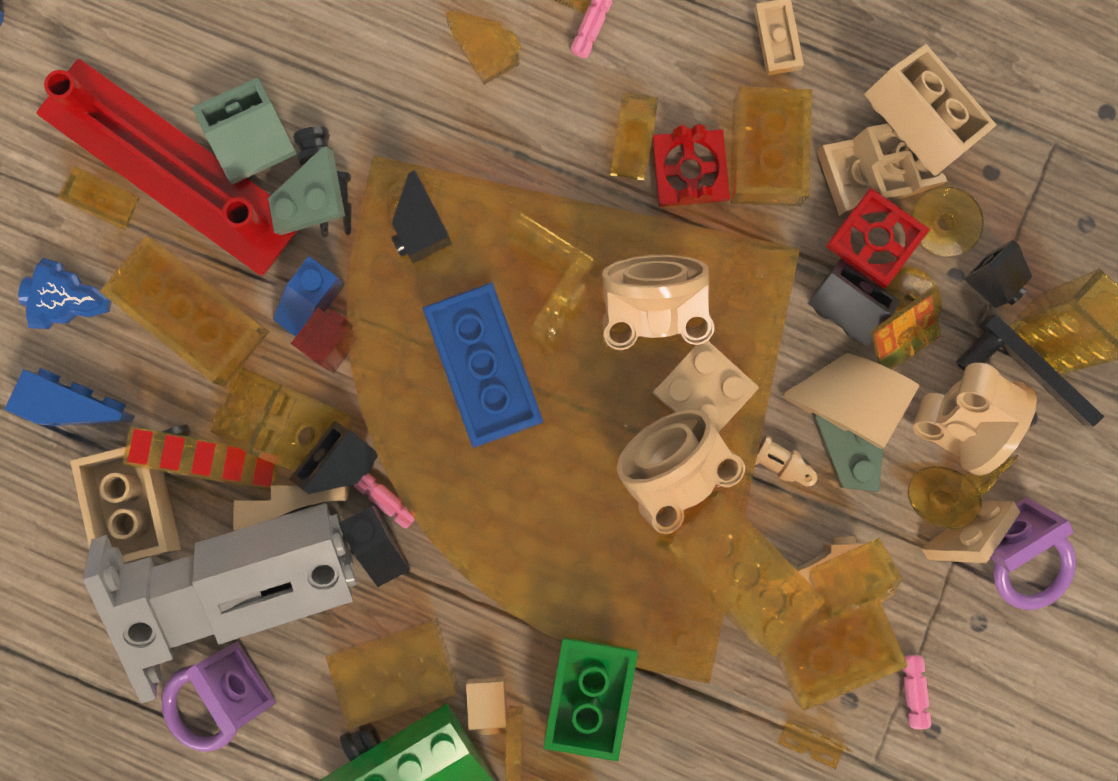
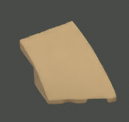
M889 123L867 127L852 140L823 145L816 151L839 216L850 214L870 187L893 202L947 182L946 176L942 172L934 176L929 169L920 163L917 155L904 141L898 138L895 130Z
M846 353L784 392L782 398L807 413H815L843 431L849 430L882 449L888 443L920 384L883 365Z

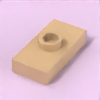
M773 0L756 3L754 13L767 76L802 70L804 62L791 0Z

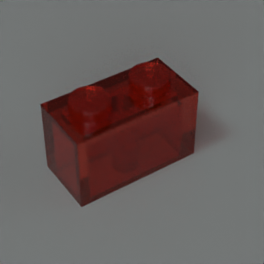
M317 308L290 344L321 367L335 373L360 339L352 334L356 327L336 311L331 309L326 314Z

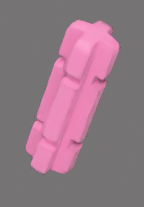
M591 0V6L588 7L579 27L578 36H575L571 45V52L574 55L584 59L589 56L593 47L592 42H595L612 0Z
M371 474L364 475L358 484H353L354 488L363 495L367 494L369 496L368 499L389 517L393 515L395 517L394 521L401 527L408 528L416 520L417 512L408 505L404 506L402 504L403 501L382 483L378 485L376 483L377 479Z
M920 655L902 657L903 672L907 674L904 677L907 707L911 709L908 712L909 725L913 729L930 728L932 725L931 715L926 710L929 707L926 677L922 675V672H925L924 659Z

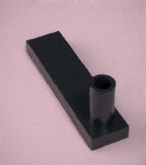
M997 314L988 315L978 325L984 333L955 361L965 371V368L972 363H986L1002 348L1082 425L1094 427L1105 417Z

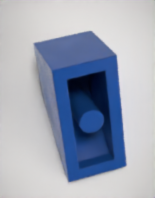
M308 256L286 285L273 320L303 341L345 284L337 276Z

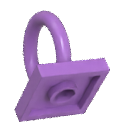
M1025 497L1015 503L1020 514L990 559L995 562L994 583L1000 596L1008 604L1016 608L1035 610L1054 603L1069 588L1075 574L1076 555L1067 536L1074 532L1067 519ZM1054 545L1059 552L1061 561L1060 569L1054 582L1047 589L1035 595H1023L1014 590L1010 583L1009 572H1012Z
M238 641L195 665L186 666L176 671L167 681L162 694L163 717L171 733L183 745L202 752L215 751L224 747L233 739L240 727L276 704L273 696ZM191 681L219 726L220 731L213 736L198 735L192 732L182 721L177 709V696L180 688L186 682Z

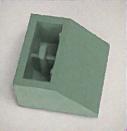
M258 77L192 107L231 185L297 155Z

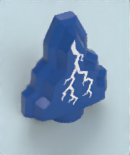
M42 258L37 264L33 277H25L22 280L18 292L20 304L27 306L26 318L28 328L49 330L54 323L68 324L76 316L91 318L108 313L112 303V299L96 287L83 285L77 274L65 271L62 263Z

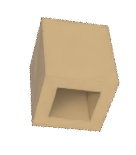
M505 676L468 679L466 683L468 730L477 729L479 735L500 733V728H506L508 721Z

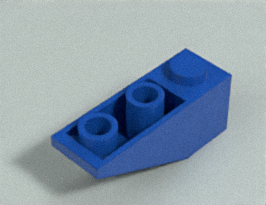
M41 367L37 373L23 369L4 409L33 423L46 426L133 422L135 415L124 411L126 404L105 396L103 401L91 396L94 390L72 382L70 387L59 382L60 375Z

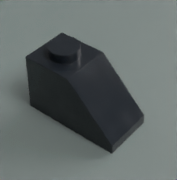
M415 170L408 173L392 221L397 234L392 236L391 239L399 255L403 257L408 254L414 264L453 243Z
M1011 240L987 254L964 280L994 308H998L1007 303L1012 306L1027 292V289L1023 286L1032 278V275L1019 244Z
M334 421L289 480L308 494L358 484L361 478L371 471L374 461L380 454L349 429Z
M370 506L339 523L355 557L377 587L411 570L383 514L377 506Z

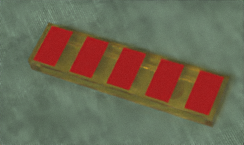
M130 426L122 465L271 491V486H275L280 454Z

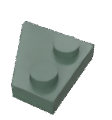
M328 147L321 148L268 198L274 233L284 235L345 216L333 150Z
M813 413L814 422L818 425L825 443L823 446L834 466L833 472L839 487L879 492L883 448L880 449L849 430L843 431Z

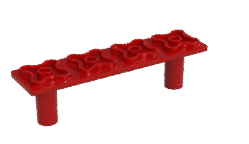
M77 59L68 71L55 70L47 75L44 81V88L49 96L36 112L39 117L258 275L264 276L297 233V231L284 235L274 233L268 200L271 195L247 178L231 185L214 154L81 59Z

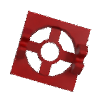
M696 124L693 128L681 125L673 129V133L652 136L658 207L726 202L730 200L723 129L706 130V127L701 124ZM694 142L708 148L716 161L703 162L699 157L695 156ZM682 144L683 157L679 160L678 164L665 165V160L670 151ZM687 160L697 162L700 166V174L693 179L684 177L680 170L683 162ZM717 173L710 187L701 186L698 189V181L702 178L703 174ZM678 176L682 182L686 183V188L680 191L676 190L666 177Z
M870 187L827 243L826 248L886 289L931 229ZM872 212L888 215L883 222L872 224L861 218L863 215ZM897 222L902 226L905 233V247L894 241L892 228ZM853 227L864 234L865 246L858 255L854 252L850 242L851 229ZM873 228L884 229L889 235L888 243L884 246L873 245L868 238L869 231ZM884 250L897 258L885 264H871L867 262L874 252Z

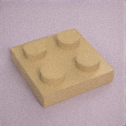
M707 341L696 345L653 391V394L674 413L692 409L706 413L719 433L760 387Z

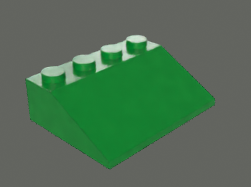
M446 703L318 781H497V779Z

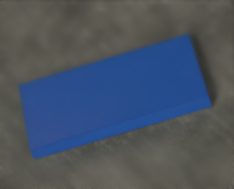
M493 282L422 307L473 448L544 423Z

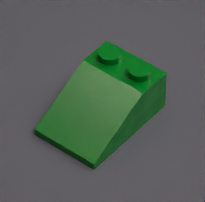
M568 637L562 638L546 720L543 749L619 761L638 649Z

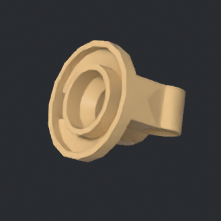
M649 255L614 262L604 268L602 273V290L606 311L602 316V328L605 341L610 347L617 350L628 349L634 345L638 336L661 338L681 333L685 341L695 345L703 344L712 337L715 327L709 313V267L704 262L683 256ZM693 317L704 318L702 324L698 327L691 328L686 326L688 320ZM618 322H625L629 325L627 330L621 333H615L610 330L612 325Z
M972 363L965 368L962 380L953 385L945 395L928 393L922 397L913 424V431L918 437L932 441L958 456L963 469L977 476L985 475L1004 463L1020 444L1035 414L1037 396L1032 387L1024 382H1010L1002 377L993 366L985 363Z
M692 409L677 411L664 416L641 430L620 454L616 471L619 479L631 496L638 501L640 514L657 532L671 534L682 525L684 510L702 502L712 493L717 484L723 487H732L738 484L745 473V465L743 460L727 447L708 415ZM725 460L724 464L717 469L719 464ZM665 507L663 512L657 515L658 511L661 508Z

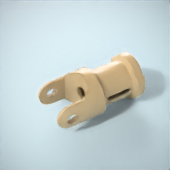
M769 435L763 438L752 457L751 463L754 465L760 463L776 472L778 478L784 482L797 481L808 487L814 485L817 481L816 472L811 466L804 463L801 453L796 450L790 452L772 442V437ZM768 454H771V455L777 457L778 459H780V460H782V461H779V460L773 458L772 456H770V455H768Z

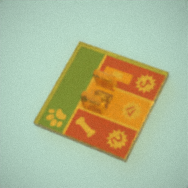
M929 290L870 331L878 364L893 370L941 337L935 294L932 290Z

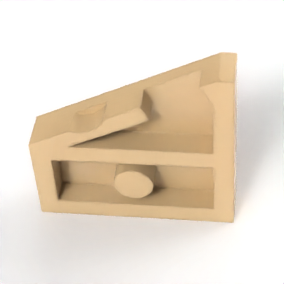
M983 501L924 545L921 550L928 560L987 563L1020 514V511L1014 501Z

